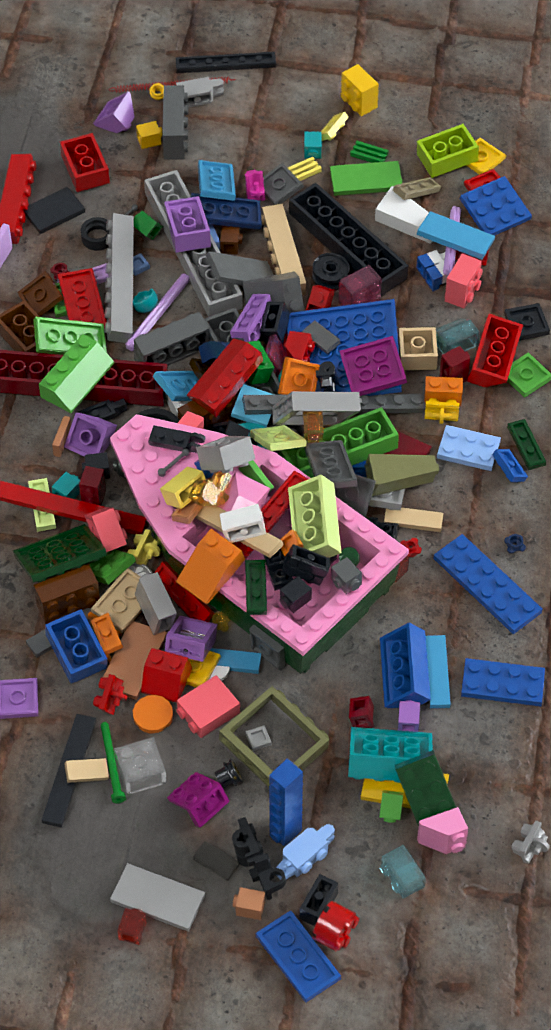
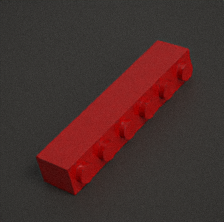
M11 154L0 203V227L3 223L9 225L12 244H19V239L23 235L22 225L26 220L24 210H28V197L31 196L30 187L34 183L33 173L37 169V164L33 160L32 154Z

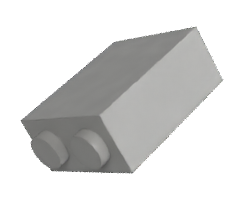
M158 572L142 575L139 578L135 596L153 635L172 628L177 612Z

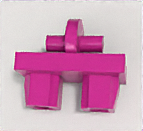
M247 171L245 174L247 199L264 201L265 192L262 171Z

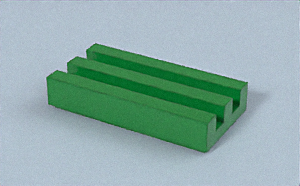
M356 141L350 156L371 163L385 162L389 150Z

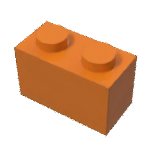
M426 376L425 404L430 398H436L439 402H446L449 399L456 400V403H459V406H461L463 378Z

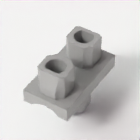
M535 821L533 825L524 824L521 828V836L525 838L524 842L515 840L512 844L513 852L521 856L523 862L527 864L530 863L534 854L539 855L540 851L547 852L550 848L546 842L548 837L541 829L542 823L539 821Z

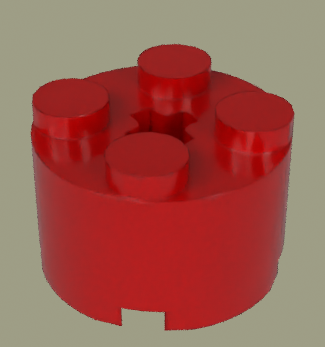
M331 901L327 905L330 907L328 912L323 911L313 931L316 935L312 939L336 952L342 947H347L351 939L348 935L351 929L356 928L360 918L356 916L355 912Z

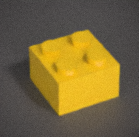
M359 64L342 72V100L347 102L360 116L376 109L378 106L379 84Z

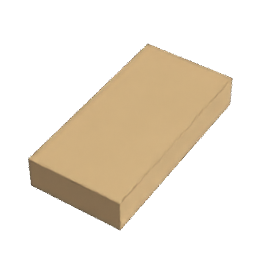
M106 758L65 762L67 783L102 781L109 778Z

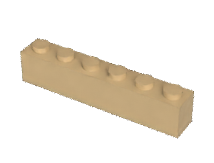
M283 204L262 207L261 220L262 225L265 227L263 228L264 237L268 238V251H272L271 261L273 265H276L275 275L295 271L300 278L302 295H306L305 277Z

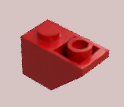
M321 285L313 286L305 311L330 308L335 290Z
M289 331L285 343L288 357L310 362V354L315 348V342L312 340L311 333Z

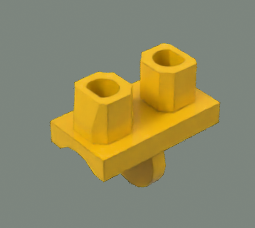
M430 398L429 401H426L425 419L439 420V424H443V420L458 421L459 403H456V400L449 399L446 402H439L436 398Z

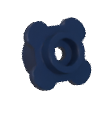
M512 534L504 540L508 546L507 551L509 553L523 552L526 549L521 535Z

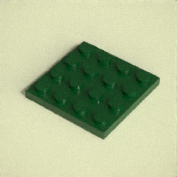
M85 524L13 550L15 558L33 583L45 581L47 577L61 575L66 570L80 568L85 563L90 561L96 562L101 560L102 557L107 556L105 547Z

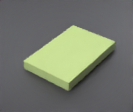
M285 425L250 430V437L270 451L306 446V439Z

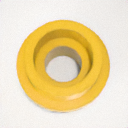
M160 83L151 86L150 96L155 100L163 99L164 86Z

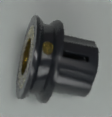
M229 759L228 763L223 762L224 767L214 772L222 788L232 783L237 786L238 782H243V778L232 759Z

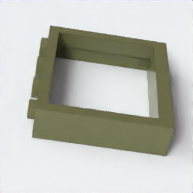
M273 686L219 731V740L268 787L269 775L273 771L233 732L269 701L272 700L316 742L315 745L293 763L300 770L303 771L326 751L329 746L328 735L323 730H319L311 718L305 717L296 704L290 703L283 692L276 690Z

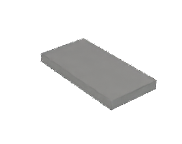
M127 863L110 901L116 905L189 932L203 902L205 892Z

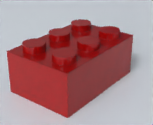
M93 133L60 142L61 157L76 192L110 183L109 169Z

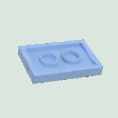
M446 425L437 453V459L492 471L495 461L492 454L499 448L501 437Z

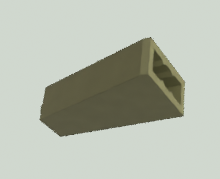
M369 454L364 465L367 478L376 480L372 496L431 483L436 474L439 473V464L436 463L435 455Z

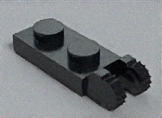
M153 425L148 442L151 446L181 452L183 449H188L189 452L197 453L196 447L201 446L197 443L205 442V436L196 432L191 433Z

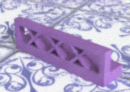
M253 294L230 331L231 338H244L245 342L258 341L261 335L260 328L266 304L271 302L270 294Z

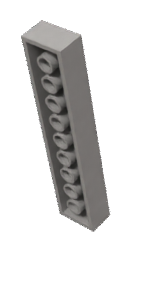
M177 170L144 180L145 195L160 224L163 226V230L174 251L175 248L171 238L164 202L190 198V194ZM211 234V247L176 253L208 317L232 308L237 310L243 308V297L238 285L218 282L206 255L209 251L220 253Z

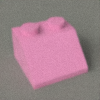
M457 807L420 820L417 836L418 843L444 854L462 851L466 847L468 827L459 808Z

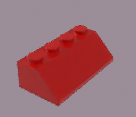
M488 314L467 382L482 387L507 383L523 328L522 324Z
M233 338L189 391L187 396L217 417L262 363V353L248 342Z

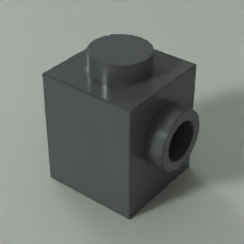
M346 557L331 567V579L337 589H341L347 594L357 590L362 585V572Z

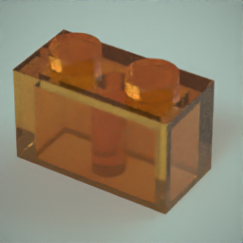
M303 411V438L308 443L323 440V413Z

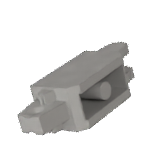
M209 77L176 83V85H184V92H188V103H185L188 104V108L210 104L213 101V97L224 94V81L220 78L210 80Z

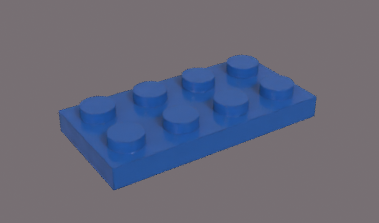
M465 658L461 697L541 706L545 668Z
M291 910L256 933L257 939L305 1003L341 980L339 972Z

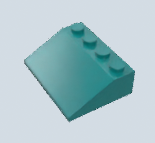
M351 727L348 777H353L357 780L366 778L376 781L392 780L401 783L395 770V765L432 751V733Z

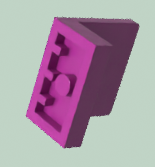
M198 772L190 775L183 784L174 789L167 797L171 803L187 810L195 826L199 828L230 802L220 783Z

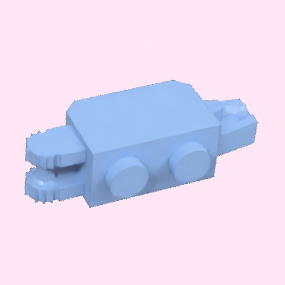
M326 824L318 831L314 828H307L283 848V860L276 868L283 870L286 879L293 875L298 877L302 873H307L312 868V864L317 860L321 861L327 855L328 845L335 837L334 827Z

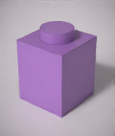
M411 700L400 701L399 731L418 732L420 702Z

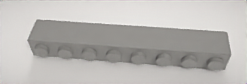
M113 213L111 219L107 220L106 230H109L106 244L109 245V248L106 251L108 263L106 264L105 273L108 274V277L106 278L105 288H108V292L105 295V303H108V307L105 309L107 322L105 323L104 332L107 333V341L126 343L132 336L134 216Z

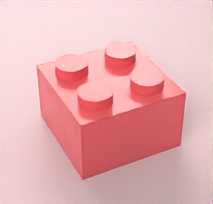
M461 254L447 277L446 302L463 309L467 303L472 302L474 292L479 290L482 282L480 281L483 269H481L482 261Z
M104 507L84 515L90 531L105 547L106 552L127 545V534L124 528L121 529L119 521H121L117 510L114 511V508Z

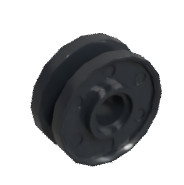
M324 253L315 258L312 265V280L315 285H321L335 291L347 285L350 267L345 257L337 253Z

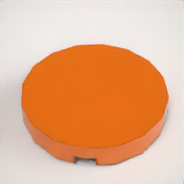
M145 696L135 704L133 709L134 723L140 730L150 734L159 733L166 727L168 728L173 719L172 706L162 696Z

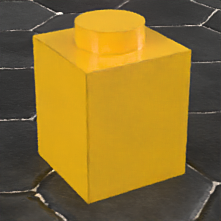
M156 121L136 125L137 139L141 149L161 145L163 131L161 127H158Z

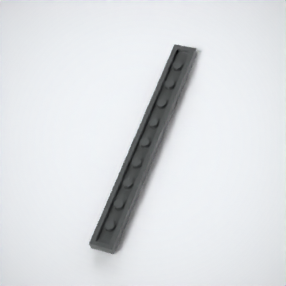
M423 394L359 396L362 399L360 412L357 414L367 413L381 407L385 413H425L426 404ZM243 395L242 402L245 415L273 414L272 406L287 395Z

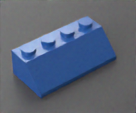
M407 623L380 638L384 705L386 708H399L400 701L411 700L420 702V705L431 700L425 630Z

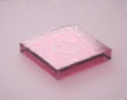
M273 334L269 337L265 352L274 366V373L278 377L283 369L285 357H288L277 335Z

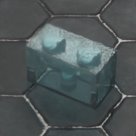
M404 845L382 856L381 871L384 876L390 878L393 890L396 893H400L403 899L425 887L426 878Z

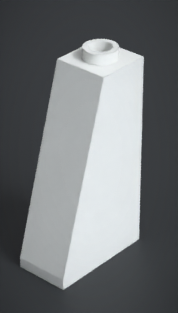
M391 186L375 210V221L431 244L433 241L416 235L418 228L429 212L412 199L403 200L392 191L394 187Z

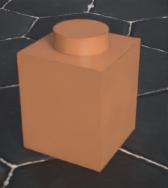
M240 887L239 894H235L233 899L236 916L261 920L265 905V892Z

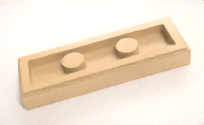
M386 508L384 523H398L399 527L441 532L443 513L401 508V511Z

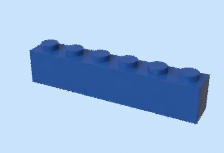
M286 759L269 775V833L273 841L276 843L280 842L284 847L302 831L303 771L289 759Z

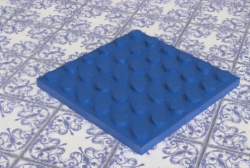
M394 299L290 313L287 326L288 334L289 331L302 332L313 321H317L340 339V344L329 354H326L316 345L314 351L310 354V363L321 365L323 362L330 361L334 364L339 378V384L335 385V392H351L340 355L341 350L393 336L399 354ZM318 381L315 392H324ZM398 385L366 394V396L402 392V387Z

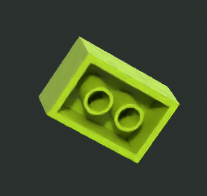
M461 124L418 140L417 156L431 178L478 161L479 146L465 125Z

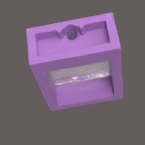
M179 616L166 635L165 652L203 662L216 641L218 624Z

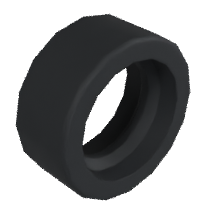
M94 217L82 224L80 229L81 239L86 248L94 251L109 248V245L106 244L107 235L97 239L87 235L90 231L96 229L104 230L109 234V230H106L107 219Z

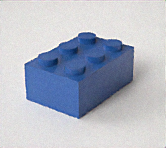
M82 609L45 624V635L71 684L107 668V657Z

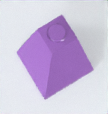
M126 92L108 101L93 124L96 127L114 133H119L123 130L127 131L134 119L131 94Z
M76 412L64 447L84 457L87 454L104 453L110 445V437L115 433L117 425L99 417Z

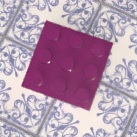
M393 336L340 351L351 392H359V396L407 383Z

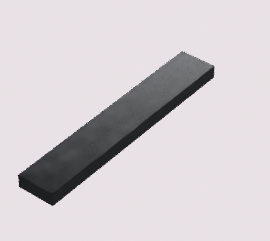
M275 52L175 57L176 73L276 68Z
M76 714L41 821L43 824L61 828L63 826L77 783H67L65 762L84 760L96 724L95 717Z

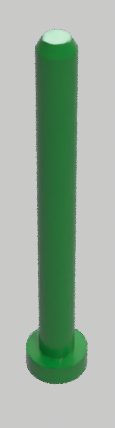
M102 722L101 731L113 788L111 800L113 803L118 804L126 800V795L121 791L109 724Z

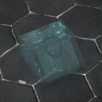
M457 319L436 328L437 346L443 354L458 346L467 351L478 346L480 332L470 319Z

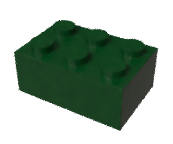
M434 750L395 765V770L418 827L420 820L457 808Z

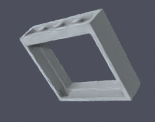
M292 391L272 406L273 425L333 426L348 420L360 412L362 399L359 398V392Z

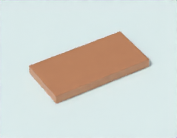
M132 621L121 639L124 648L115 651L103 677H108L109 674H112L124 680L122 685L124 687L123 694L137 700L141 693L144 664L151 648L161 650L166 640L167 632L164 631L153 635L150 626Z

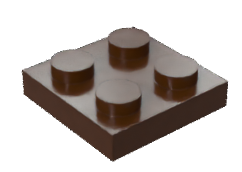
M46 271L17 292L21 300H25L39 316H42L64 299Z

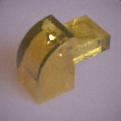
M221 471L215 472L210 481L196 480L188 498L199 506H219L224 504L230 497L225 493V490L229 486L232 475L230 473H222Z

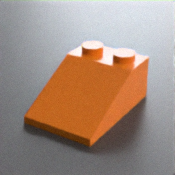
M210 529L196 546L176 582L207 605L242 565L245 557L242 550L213 529Z

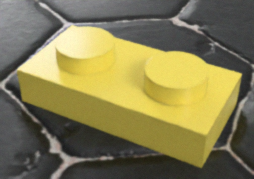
M345 112L334 115L322 129V141L332 140L336 136V132L345 125L344 122L348 118Z

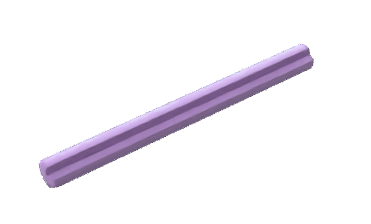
M453 206L450 212V219L460 222L461 208ZM447 246L443 268L444 275L450 274L455 265L456 250Z
M184 273L180 275L157 306L125 343L126 349L133 351L134 339L141 334H147L188 284L190 281L188 275Z

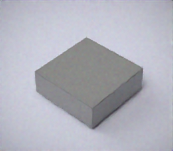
M265 725L245 731L252 751L272 745Z

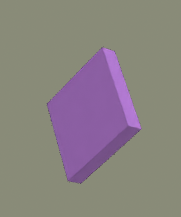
M37 678L0 680V719L38 716Z

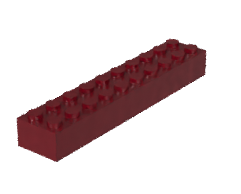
M0 350V393L40 396L39 383L64 355ZM112 359L114 361L112 367L83 399L92 401H106L109 399V401L115 402L124 398L127 404L164 407L165 391L153 378V375L157 371H168V364Z

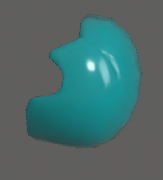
M152 288L149 291L139 292L133 298V308L140 313L151 312L158 304V296Z

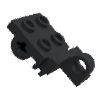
M246 817L238 819L240 829L236 830L232 836L236 857L240 865L244 867L254 866V868L249 870L252 881H260L267 900L272 899V893L285 886V873L279 868L271 867L268 853L263 854L264 851L260 841L257 840L253 824H248ZM274 875H280L282 877L279 882L271 881L272 879H274Z

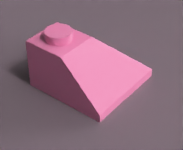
M235 471L218 507L228 512L259 504L261 509L271 488Z

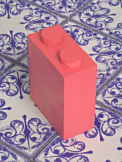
M215 675L179 698L176 711L181 719H185L188 722L192 733H197L202 738L240 714V702L219 677Z

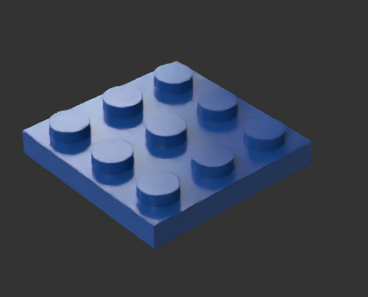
M505 176L460 196L461 202L479 229L494 236L529 221L532 217Z

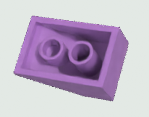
M199 196L164 202L176 253L211 247L210 229Z

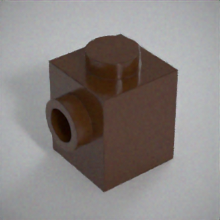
M222 226L220 253L238 254L239 244L243 242V234H240L239 227Z

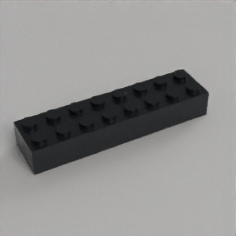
M317 183L289 199V214L332 253L345 257L350 269L380 297L407 280L408 264Z

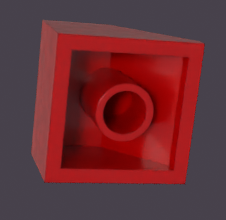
M151 648L144 664L141 693L162 696L166 700L177 703V700L182 696L187 679L193 669L189 658Z

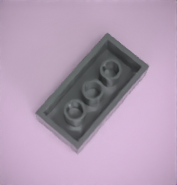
M164 85V160L185 159V152H188V142H185V140H188V129H185L188 127V117H185V115H188V104H185L188 103V92H184V85Z
M198 312L189 314L181 320L173 321L162 328H156L150 333L141 334L134 339V360L170 365L199 353V346L209 341L210 328L201 313Z

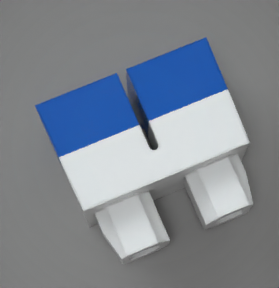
M437 250L417 257L416 268L432 291L439 289V285L446 283L448 275L443 274L445 252L439 254Z

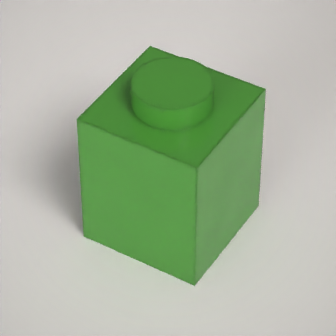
M383 790L380 817L384 818L383 821L395 823L396 820L401 819L404 792Z

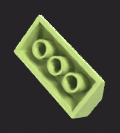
M318 475L288 487L292 529L297 532L303 544L302 548L328 558L340 554L341 545L334 483L323 475Z

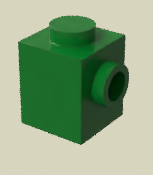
M144 211L138 213L134 218V227L151 240L163 228L159 222Z

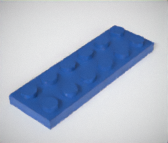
M463 534L434 554L433 559L512 634H515L542 613V608Z

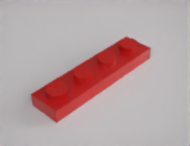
M162 561L154 573L158 572L169 596L190 618L209 622L215 613L205 603L176 582L179 575L168 562Z

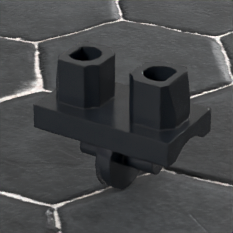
M330 361L323 362L319 366V370H316V377L324 392H335V385L339 384L335 366Z

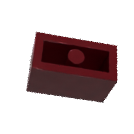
M458 346L442 354L439 377L463 378V383L468 380L471 360L468 352Z
M85 466L79 483L81 501L102 505L106 494L104 469Z

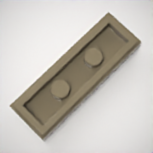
M431 177L394 185L392 191L403 200L440 192L441 186Z

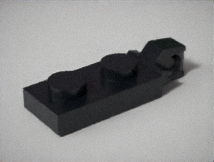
M124 398L115 402L108 399L80 410L78 413L99 417L108 421L118 417L128 409Z

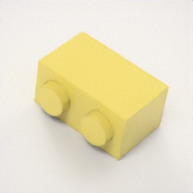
M187 466L163 485L160 490L167 505L182 509L209 486L203 471Z

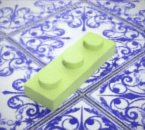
M47 478L28 481L29 488L50 493ZM33 509L37 532L56 529L54 514Z

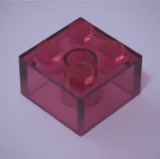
M368 265L341 279L339 283V304L345 306L381 301L382 278Z

